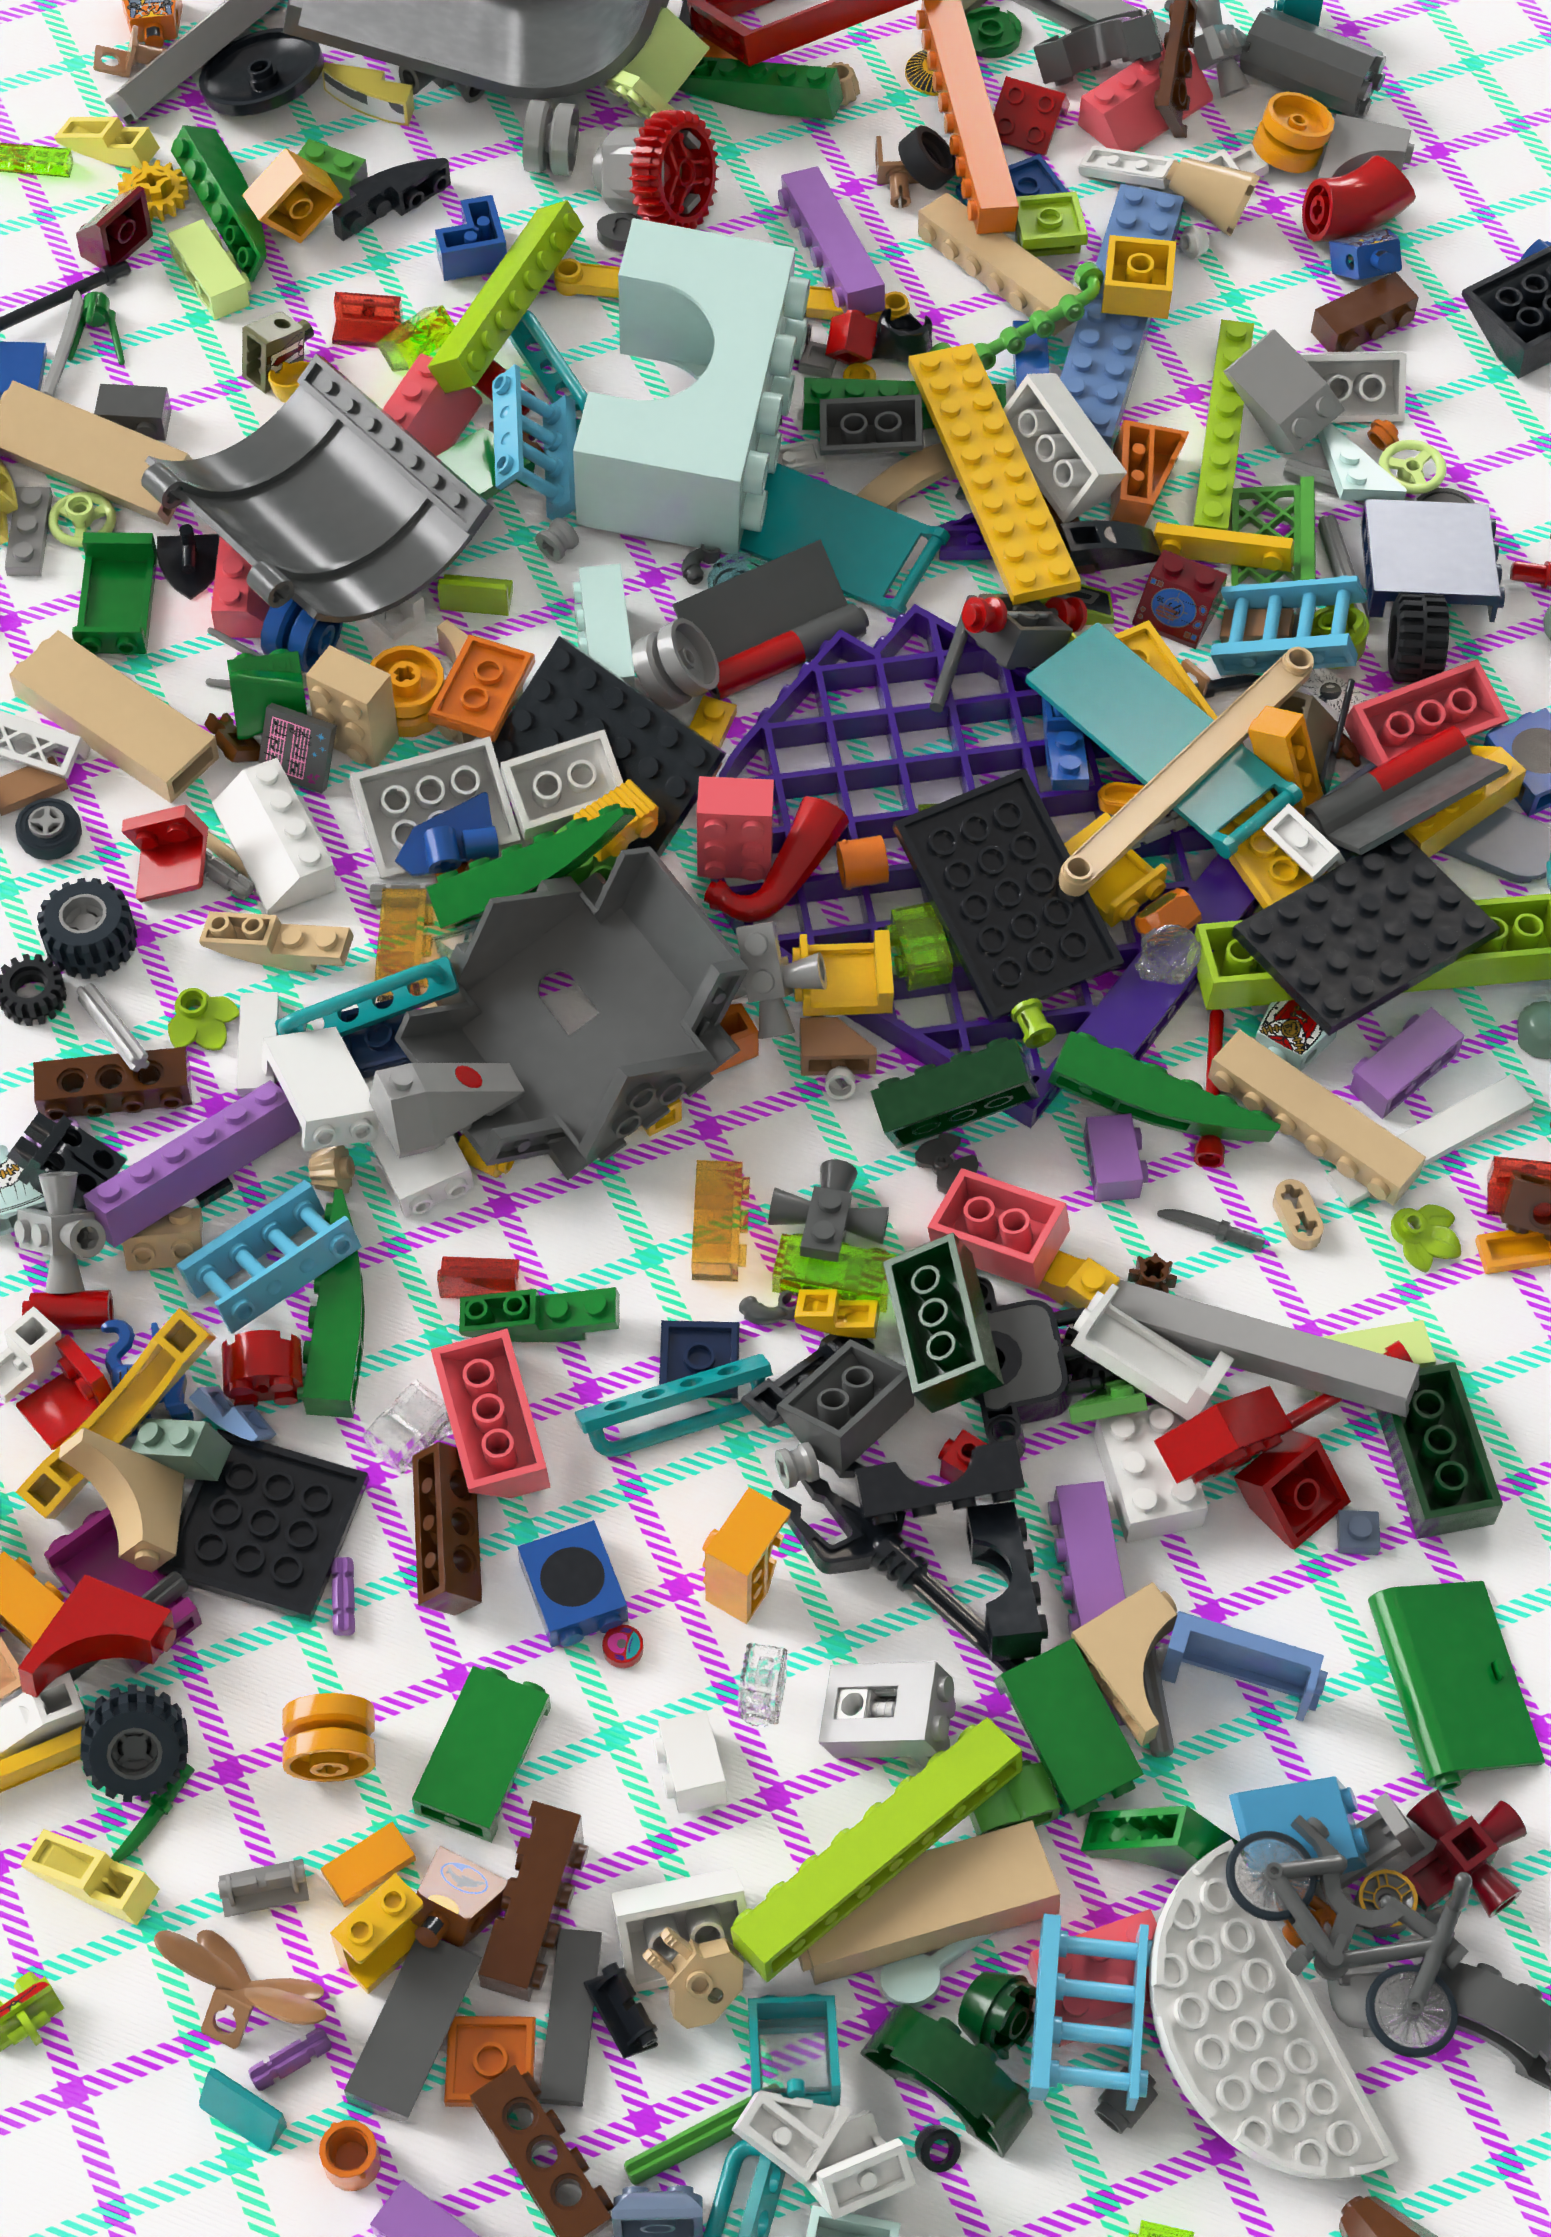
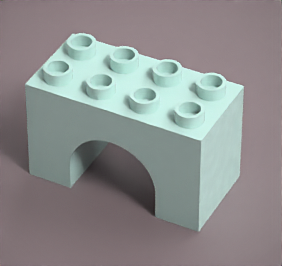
M632 219L618 274L620 354L672 364L689 373L697 381L675 395L656 400H634L588 391L573 449L576 525L701 548V544H703L707 550L719 548L723 553L734 555L739 553L744 529L761 532L768 500V491L764 490L767 474H774L776 470L782 433L778 432L781 415L788 416L795 383V375H791L794 359L801 360L808 327V319L804 318L810 291V279L794 276L796 248L641 219Z

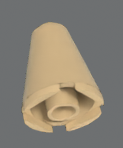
M1183 157L1180 163L1175 160L1173 161L1166 179L1171 181L1168 187L1179 196H1184V201L1224 234L1231 236L1260 176L1247 171Z

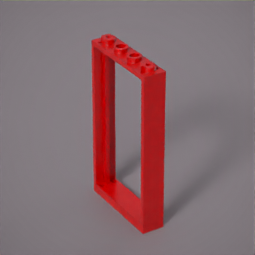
M687 0L691 25L695 32L747 66H752L918 0H828L754 30L747 28L732 17L775 0Z

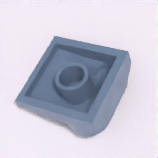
M631 2186L623 2188L622 2195L613 2198L612 2227L614 2237H703V2197L694 2193V2188L691 2186H671L667 2188V2191H649L647 2187Z

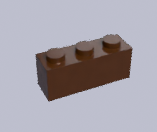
M1395 271L1316 308L1310 332L1328 352H1351L1363 343L1372 339H1378L1397 327L1408 325L1414 320L1419 297Z

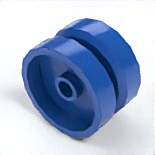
M290 598L281 607L269 608L261 631L262 652L264 655H269L276 649H287L291 652L298 651L301 671L307 673L329 645L336 647L343 623L324 622L313 619Z

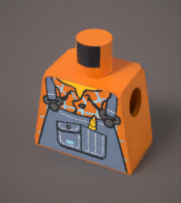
M121 0L130 34L133 25L138 26L137 40L139 42H145V45L161 48L164 45V40H173L178 37L183 8L182 0Z

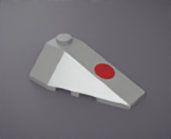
M408 1063L375 1071L369 1102L398 1158H403L437 1149L445 1143V1139L458 1131L462 1134L470 1129L472 1123L485 1115L491 1116L523 1097L525 1091L510 1063Z

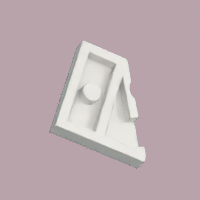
M760 2090L753 2095L732 2128V2131L798 2182L804 2184L811 2178L852 2110L846 2106H827L813 2103V2100L798 2097L790 2099L783 2097L781 2094Z

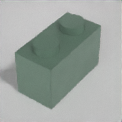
M145 1418L131 1450L184 1474V1479L218 1481L232 1445L206 1421Z

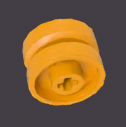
M1295 92L1276 93L1268 101L1262 121L1257 127L1252 143L1256 153L1273 167L1291 173L1309 172L1318 165L1324 145L1330 138L1335 122L1331 112L1312 97Z
M414 645L395 646L382 651L371 661L370 665L391 674L399 737H417L432 731L437 724L428 721V713L445 682L444 669L439 659L427 649Z
M342 1693L313 1694L299 1697L287 1703L282 1709V1730L284 1736L289 1738L282 1745V1762L284 1772L290 1776L306 1781H345L368 1774L376 1766L375 1742L370 1737L375 1731V1709L373 1703L367 1699Z

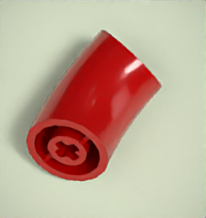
M1372 156L1363 165L1345 175L1315 179L1309 185L1302 206L1304 231L1313 242L1331 241L1370 232L1386 224L1409 207L1416 199L1415 191L1406 176L1393 163L1381 156Z

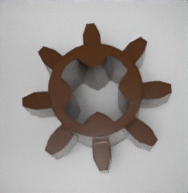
M1154 1253L1152 1257L1146 1259L1138 1256L1135 1265L1136 1269H1129L1127 1280L1138 1285L1169 1293L1168 1288H1175L1177 1276L1170 1274L1173 1262H1165L1158 1257L1157 1253Z

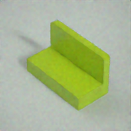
M444 574L443 578L438 579L437 589L440 610L509 616L513 594V580Z

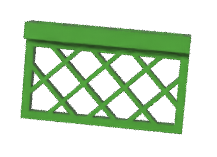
M1314 476L1300 477V485L1233 488L1232 531L1240 532L1250 522L1260 529L1255 534L1283 537L1274 528L1283 521L1294 527L1284 536L1294 540V571L1276 570L1265 578L1256 571L1258 568L1231 565V586L1240 584L1249 576L1259 584L1273 583L1283 575H1286L1293 581L1316 579ZM1294 497V502L1284 510L1274 503L1279 498ZM1255 499L1259 504L1251 511H1248L1239 505V501ZM1266 508L1277 515L1267 524L1257 518Z

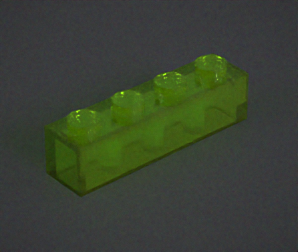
M0 142V172L70 178L74 164L70 148Z

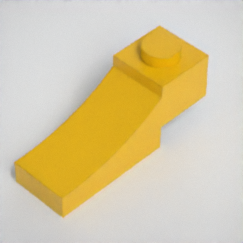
M1059 1250L1038 1290L1062 1306L1067 1301L1076 1308H1087L1097 1291L1105 1294L1112 1283L1116 1286L1119 1284L1120 1278L1089 1257L1084 1260Z

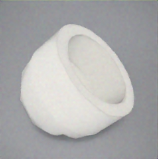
M837 1066L831 1069L825 1079L827 1094L835 1099L850 1097L855 1091L853 1072L844 1066ZM840 1078H843L847 1084L843 1085Z

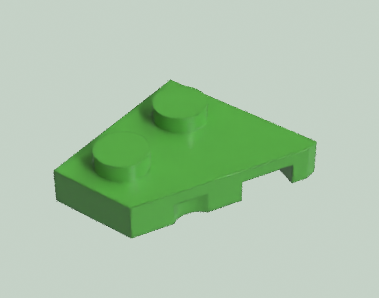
M1124 1379L1106 1382L1105 1389L1096 1390L1068 1407L1071 1424L1148 1410L1145 1394Z

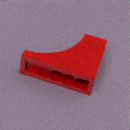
M85 1574L19 1665L18 1672L22 1692L37 1698L57 1677L79 1665L92 1661L124 1658L154 1665L162 1652L170 1650L176 1638L172 1610Z

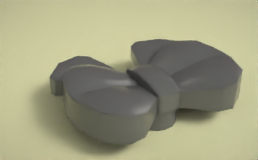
M952 1133L939 1134L938 1138L924 1142L915 1152V1164L922 1168H932V1171L937 1175L936 1187L939 1192L947 1194L961 1168L977 1173L979 1167L975 1155H968L953 1161L950 1155L961 1144V1138Z

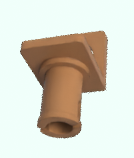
M133 25L127 51L101 45L95 46L93 69L98 72L129 78L132 65L135 66L136 63L147 65L167 48L140 44L139 40H137L138 26ZM106 55L112 56L118 60L119 64L109 66L103 63L101 58Z
M876 136L875 165L877 185L890 184V204L895 208H899L898 199L901 196L902 208H905L911 203L909 184H916L918 182L910 175L902 161L883 162L881 136Z

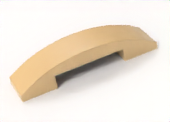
M941 442L925 447L923 451H916L893 464L868 483L856 496L897 512V504L945 476L950 481L956 479L957 476Z

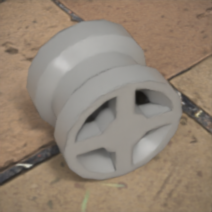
M558 517L551 521L548 530H541L535 536V541L540 551L548 559L558 562L565 556L567 549H573L578 545L579 537L566 520Z
M809 1442L798 1444L797 1448L791 1451L786 1448L775 1451L777 1472L786 1489L796 1487L798 1481L806 1480L807 1482L819 1480L818 1461Z

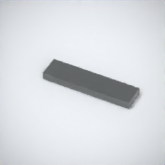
M561 1928L558 1936L540 2084L542 2094L539 2096V2103L583 2107L594 2014V2003L583 1983L598 1977L602 1932Z

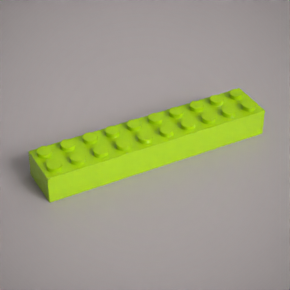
M1551 893L1473 900L1500 927L1497 937L1403 993L1550 980ZM1243 920L1197 924L1192 950L1206 1011L1269 1005L1271 1002L1294 1000L1232 936L1233 927Z

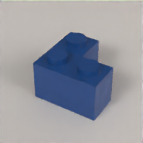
M493 195L460 200L462 225L435 229L437 258L444 281L493 273L506 255V240Z

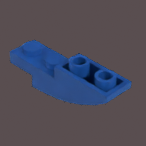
M1042 697L1048 778L1051 779L1052 791L1089 790V773L1083 732Z

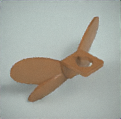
M167 1930L159 1931L154 1937L156 1948L171 1964L188 1975L216 1987L209 2003L201 2032L232 2049L240 2046L254 2007L273 2018L300 2025L320 2023L327 2016L326 2010L314 2002L324 1995V1989L321 1985L309 1980L294 1978H272L251 1981L235 1949L214 1931H200L197 1934V1942ZM227 2005L234 2008L232 2015L236 2021V2029L229 2033L222 2031L215 2020L217 2012L225 2010Z

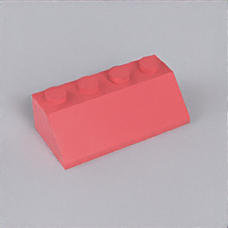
M1164 43L1162 44L1164 49L1161 52V57L1148 62H1143V59L1140 58L1081 96L1078 125L1106 148L1135 152L1169 129L1154 104V95L1156 90H1159L1161 82L1159 66L1160 62L1164 61L1166 52ZM1190 50L1188 51L1191 55L1192 78H1185L1190 103L1189 110L1183 111L1182 120L1213 101V94L1203 71L1199 69L1195 54Z
M420 353L383 407V410L437 456L455 445L483 401L482 397L472 387L445 394L427 367L433 358Z
M219 537L211 605L214 629L233 638H261L263 623L270 606L247 585V575L253 566L222 537Z
M1476 659L1354 705L1347 715L1344 727L1359 754L1376 766H1380L1450 726L1457 727L1464 737L1468 738L1508 723L1510 719L1479 660Z
M508 1329L431 1349L469 1493L515 1498L551 1488L546 1463Z

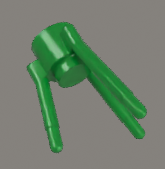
M90 292L84 296L82 315L67 358L69 361L74 358L85 324L87 323L92 327H100L105 322H108L119 365L125 364L115 321L116 312L110 309V300L102 292Z

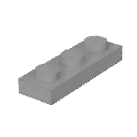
M16 486L18 509L12 513L5 560L6 575L42 576L48 533V515L53 498L51 487Z

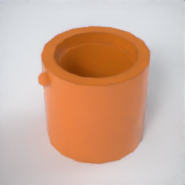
M881 835L852 840L844 839L836 843L838 871L844 889L851 890L857 887L888 883V857Z
M356 2120L333 2122L320 2141L319 2156L327 2178L335 2187L344 2191H357L367 2187L375 2180L380 2170L381 2156L374 2134L365 2124Z

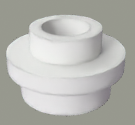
M1196 225L1187 226L1181 235L1180 246L1188 258H1199L1208 250L1209 237L1206 230L1202 227L1199 228Z

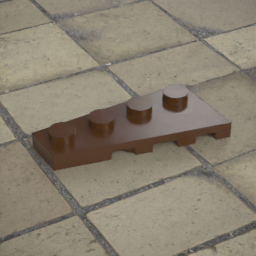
M1174 0V3L1170 4L1169 32H1166L1164 36L1165 58L1164 61L1160 62L1159 66L1161 82L1159 90H1156L1154 95L1155 108L1161 113L1174 138H1187L1188 126L1182 123L1183 111L1189 110L1190 103L1185 78H1192V62L1188 48H1194L1197 5L1194 0Z

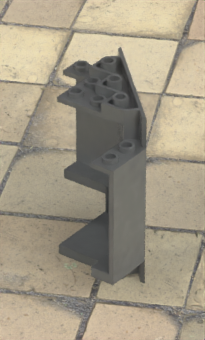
M650 846L621 850L607 881L600 872L593 873L579 885L571 876L541 881L536 892L490 898L472 935L471 941L456 944L450 958L460 988L459 993L436 1001L437 1007L407 1011L394 1038L412 1063H510L525 1091L524 1096L491 1116L485 1115L472 1123L471 1128L463 1132V1134L487 1166L548 1154L568 1181L597 1158L603 1163L626 1146L627 1143L624 1138L634 1133L641 1125L647 1130L671 1112L667 1106L680 1098L683 1093L691 1097L711 1082L714 1078L710 1073L740 1051L739 1047L720 1023L749 968ZM562 971L569 974L599 1012V1014L571 1035H568L539 995L541 981L552 972Z

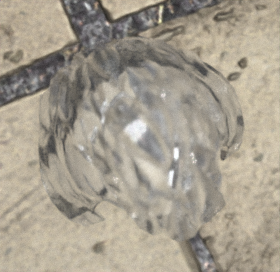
M1164 925L1158 930L1153 928L1141 938L1142 952L1141 957L1135 964L1136 971H1139V977L1146 981L1164 982L1171 985L1182 984L1190 976L1201 959V942L1197 941L1196 935L1186 927Z

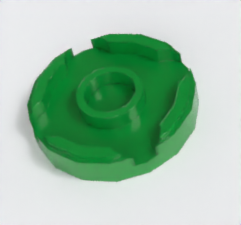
M983 6L971 10L965 15L976 56L1001 58L1011 54L1019 47L1022 38V26L1014 13L1008 10L1007 13L1002 12L1000 7Z

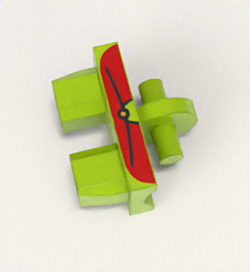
M27 1972L18 1978L13 1986L18 1995L4 2004L0 2000V2052L11 2044L15 2046L28 2036L35 2046L39 2045L43 2040L37 2030L51 2021V2017L65 2009L45 1976L39 1979L33 1972Z

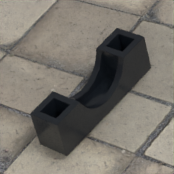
M1015 1439L975 1446L965 1473L956 1481L944 1486L930 1487L916 1483L903 1473L896 1462L858 1468L854 1471L863 1521L872 1519L873 1526L896 1522V1514L912 1512L913 1518L937 1514L936 1507L952 1504L953 1511L976 1507V1499L992 1496L993 1503L1017 1499L1016 1492L1025 1488Z
M1015 1502L978 1505L966 1509V1536L972 1564L984 1566L997 1572L1008 1584V1588L1002 1595L986 1603L985 1631L991 1662L1036 1657L1041 1654L1042 1639H1048V1625L1046 1615H1038L1037 1606H1041V1593L1038 1581L1031 1582L1030 1574L1034 1573V1560L1032 1550L1024 1549L1023 1542L1027 1541L1025 1518H1018Z

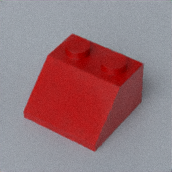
M1289 1430L1281 1437L1283 1440L1281 1444L1261 1453L1233 1478L1249 1508L1289 1548L1295 1550L1338 1513V1510H1342L1351 1500L1319 1438Z

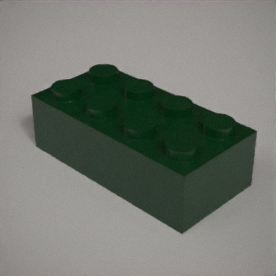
M998 1038L989 1042L986 1045L987 1048L975 1053L963 1051L953 1055L950 1058L951 1062L937 1067L936 1064L924 1065L914 1071L915 1075L901 1080L899 1077H893L878 1084L879 1088L871 1090L870 1093L884 1134L899 1149L1040 1098L1026 1056L1016 1039Z
M950 1233L884 1261L883 1265L912 1394L931 1413H935L1004 1385L973 1254L954 1233Z
M1450 1362L1420 1368L1419 1387L1413 1393L1407 1417L1376 1409L1416 1537L1421 1539L1494 1525L1503 1502L1456 1363Z

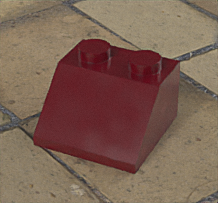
M137 186L118 195L112 202L105 205L89 222L80 227L75 234L82 258L99 268L105 265L111 267L126 260L153 236L145 189L143 187Z

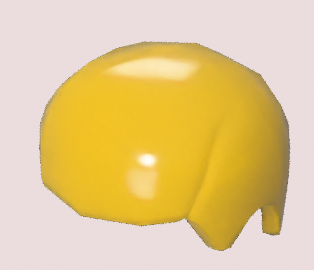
M298 361L291 364L283 362L278 373H275L274 370L268 372V381L271 389L282 403H286L300 385L297 380L309 362Z

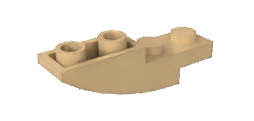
M209 911L199 943L201 946L247 962L286 970L315 973L317 965L345 966L354 935L350 927L281 924L277 915Z

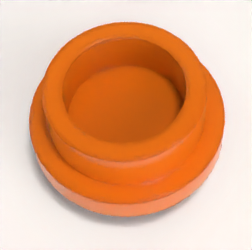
M1376 419L1371 423V429L1367 432V435L1378 449L1384 451L1389 445L1399 441L1397 436L1399 432L1390 421Z

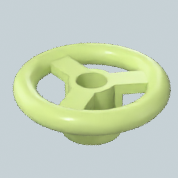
M1401 440L1395 442L1382 452L1379 459V465L1406 488V494L1428 493L1436 489L1446 476V462L1442 454L1435 447L1423 441ZM1403 450L1420 451L1415 458L1410 457L1404 460L1392 457L1397 452ZM1432 459L1436 465V474L1431 480L1426 482L1422 470L1424 464ZM1390 469L1398 470L1396 477L1391 473Z
M86 491L75 492L64 496L53 505L48 515V528L53 537L59 542L72 547H83V533L87 531V528L94 520L106 516L105 524L97 532L111 533L116 525V511L112 503L102 495ZM93 503H95V504H97V505H99V506H97V507L94 508V507H93ZM59 515L72 521L75 527L74 536H70L60 529L58 525Z

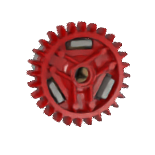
M663 110L659 113H653L651 118L646 119L644 122L645 127L620 126L612 130L598 147L592 165L595 187L602 195L608 207L616 213L636 214L643 216V220L684 228L696 229L697 225L703 224V217L710 214L708 206L714 205L712 195L718 192L714 187L715 181L719 180L716 177V169L720 167L715 161L718 153L713 150L716 142L713 139H709L711 130L705 128V121L699 120V116L692 114L690 111Z

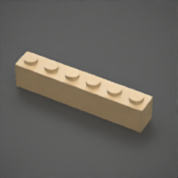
M947 192L918 211V236L925 243L935 247L947 259L952 260L963 268L968 275L978 279L991 292L998 294L1009 302L1014 309L1021 311L1029 318L1038 310L1047 312L1058 306L1060 299L1067 294L1076 296L1083 292L1005 234H977L974 222L968 220L967 206ZM1066 317L1054 323L1055 330L1052 335L1055 336L1074 322H1070Z
M1240 1029L1212 1059L1208 1078L1212 1080L1219 1090L1231 1093L1241 1100L1248 1110L1262 1111L1271 1116L1272 1121L1281 1124L1279 1128L1281 1133L1293 1136L1303 1143L1310 1153L1318 1157L1322 1156L1335 1165L1342 1175L1347 1178H1354L1363 1184L1375 1198L1385 1200L1394 1206L1419 1177L1426 1159L1424 1155Z

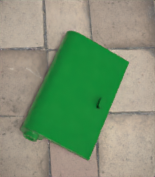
M1484 1581L1391 1587L1378 1591L1368 1598V1604L1428 1786L1437 1787L1439 1791H1448L1462 1784L1461 1779L1470 1772L1537 1766L1545 1762Z

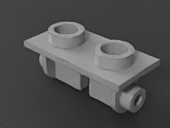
M303 1859L219 1875L218 1890L220 1899H222L224 1917L309 1901Z

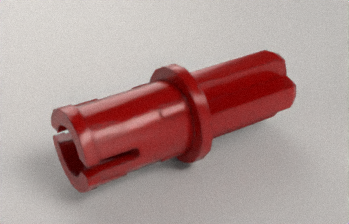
M1521 561L1512 562L1510 579L1540 584L1542 589H1546L1547 586L1551 587V562L1546 561L1544 565Z

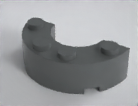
M1139 9L1108 16L1070 29L1071 33L1060 38L1058 35H1055L1037 44L1033 49L1043 83L1055 82L1056 86H1061L1074 80L1073 76L1093 67L1094 71L1111 66V61L1121 58L1124 63L1138 58H1142L1143 62H1148L1161 57V52L1164 48L1153 10L1147 9L1146 15H1143L1142 10Z
M1459 1962L1452 1970L1443 1963L1437 1975L1448 1985L1456 2000L1458 2009L1456 2030L1473 2035L1496 2047L1515 2065V2073L1551 2091V2006L1541 2000L1543 1997L1542 1993L1528 1984L1520 1983L1517 1985L1503 1978L1502 1973L1498 1969L1485 1963H1478L1477 1967ZM1433 1984L1424 2006V2011L1415 2022L1436 2032L1440 2029H1447L1449 2013L1442 1993Z

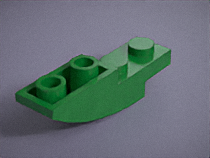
M616 1287L541 1296L536 1289L460 1297L459 1333L461 1336L474 1338L508 1329L511 1342H569L585 1340V1333L619 1329L620 1294Z

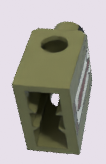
M277 312L242 327V377L265 394L271 390L268 381V372L270 370L278 373L283 362L291 364L304 361V342L314 336L311 324L304 319L296 322L284 312Z

